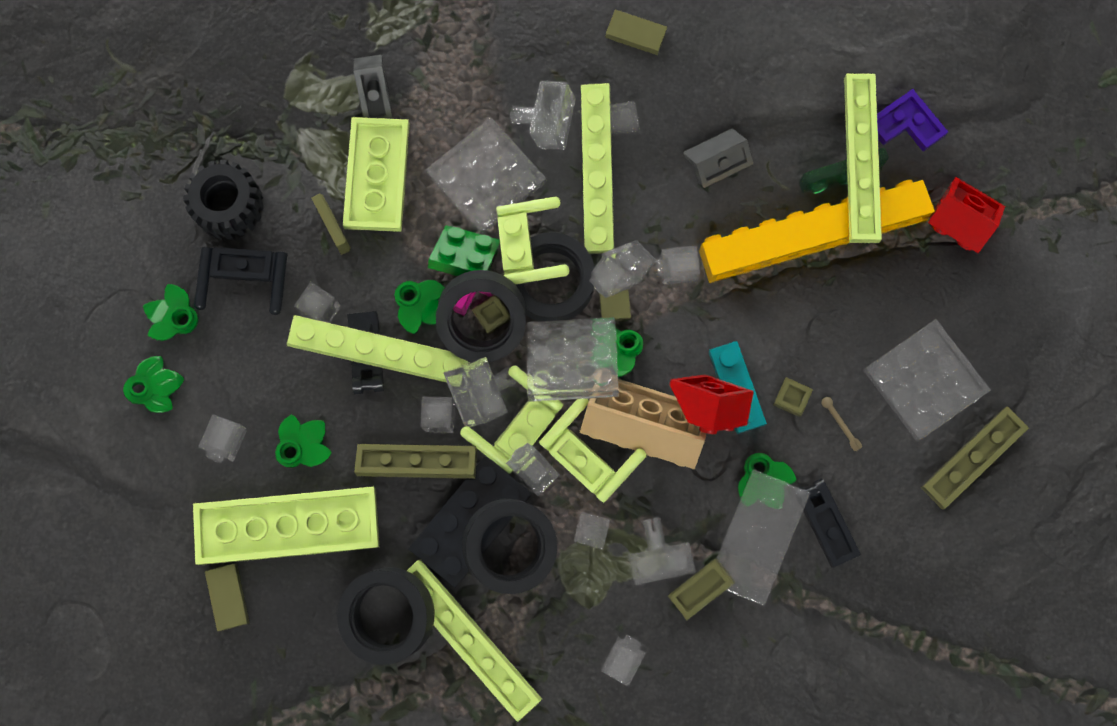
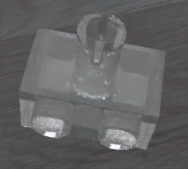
M540 81L535 106H512L511 110L515 112L510 113L512 124H530L529 133L538 148L565 150L576 98L567 82Z
M483 357L444 372L464 426L472 427L485 424L508 413L500 391L516 384L515 379H506L510 376L508 374L509 368H505L493 375L487 358Z
M661 517L652 519L654 531L650 519L642 521L648 548H645L646 551L627 556L633 586L696 573L689 542L669 546V543L666 544Z

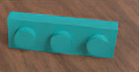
M735 341L710 349L708 353L717 379L754 391L747 426L735 428L736 433L740 434L765 426L767 423L738 342Z

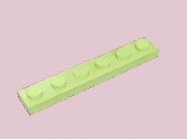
M846 74L844 90L849 243H879L882 240L876 75Z
M609 83L581 85L584 243L589 254L614 253Z
M297 315L293 317L287 346L459 386L463 385L468 363L467 360L459 358L451 351Z
M421 560L416 561L407 571L423 582L432 597L435 611L434 627L518 722L542 698Z

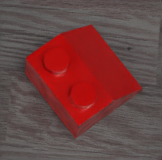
M955 177L934 209L935 212L930 217L928 223L932 225V228L937 233L949 235L957 240L958 245L965 250H973L979 253L998 228L1005 206Z
M708 375L670 380V387L688 423L700 427L699 431L706 434H717L721 430L734 431L737 427L747 426L754 391Z

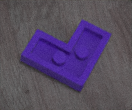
M914 89L877 113L878 140L883 146L906 130L924 152L948 134L946 128Z

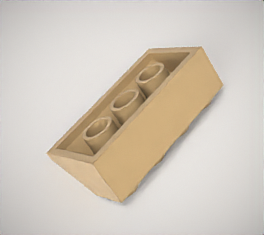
M602 373L598 375L580 430L581 434L588 435L593 439H600L635 451L641 448L650 457H657L673 462L678 466L692 469L696 467L706 438V433L699 431L700 427L688 423L675 396Z

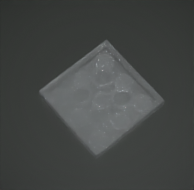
M491 117L425 170L432 181L481 235L498 222L496 207L521 203L546 183V177Z
M615 317L527 322L528 402L619 397Z
M937 319L863 370L917 442L991 391Z

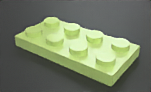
M351 118L343 215L344 229L402 232L409 138V121L407 119Z

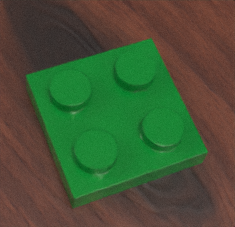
M446 225L429 257L428 268L455 276L474 270L490 271L500 249V239Z

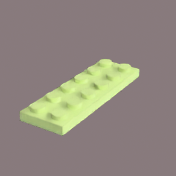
M375 487L193 504L195 565L380 548Z

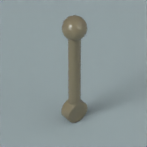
M824 397L821 401L822 406L828 408L849 439L851 448L854 451L860 450L862 448L861 442L854 438L833 407V400L830 397Z

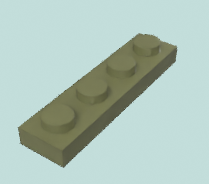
M1008 406L1003 408L920 488L942 510L946 509L1029 427Z
M357 444L354 473L356 476L475 478L477 448L476 446Z

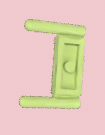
M558 197L496 207L504 276L515 285L564 277L569 274L570 270L566 264L534 269L527 213L558 208L560 206V199Z
M516 365L509 368L508 374L531 392L533 396L530 397L497 439L494 446L469 426L463 427L460 431V435L473 446H476L479 451L508 474L515 469L518 462L523 459L554 419L556 413L564 405Z
M581 395L544 435L539 443L588 490L594 493L600 501L605 503L646 458V452L638 448L615 472L574 432L568 429V426L588 405V398Z

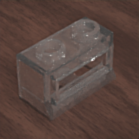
M635 240L604 252L602 259H600L591 274L593 276L589 281L600 294L608 298L638 285L656 259Z

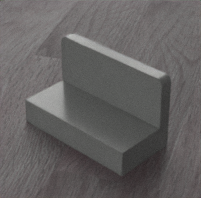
M734 129L721 133L683 152L684 157L693 165L698 183L703 188L754 164L747 139Z

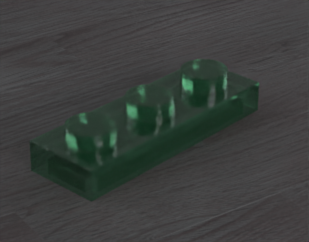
M885 147L878 149L879 172L889 158ZM847 159L803 173L799 181L802 193L809 191L818 193L827 189L830 184L837 182L840 185L846 184Z

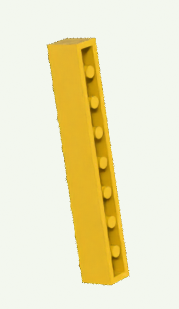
M905 180L895 186L896 188L886 190L885 187L880 188L881 234L927 221L932 216L935 210L923 180L917 182ZM848 197L843 199L840 204L833 206L830 203L819 205L814 208V211L804 214L803 211H797L789 214L787 219L781 221L769 219L760 223V227L753 229L741 227L734 230L732 235L721 237L718 234L706 238L704 243L701 244L699 253L709 283L848 244Z

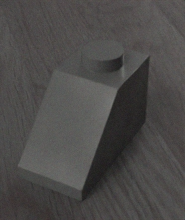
M382 54L355 58L353 72L363 118L393 119Z

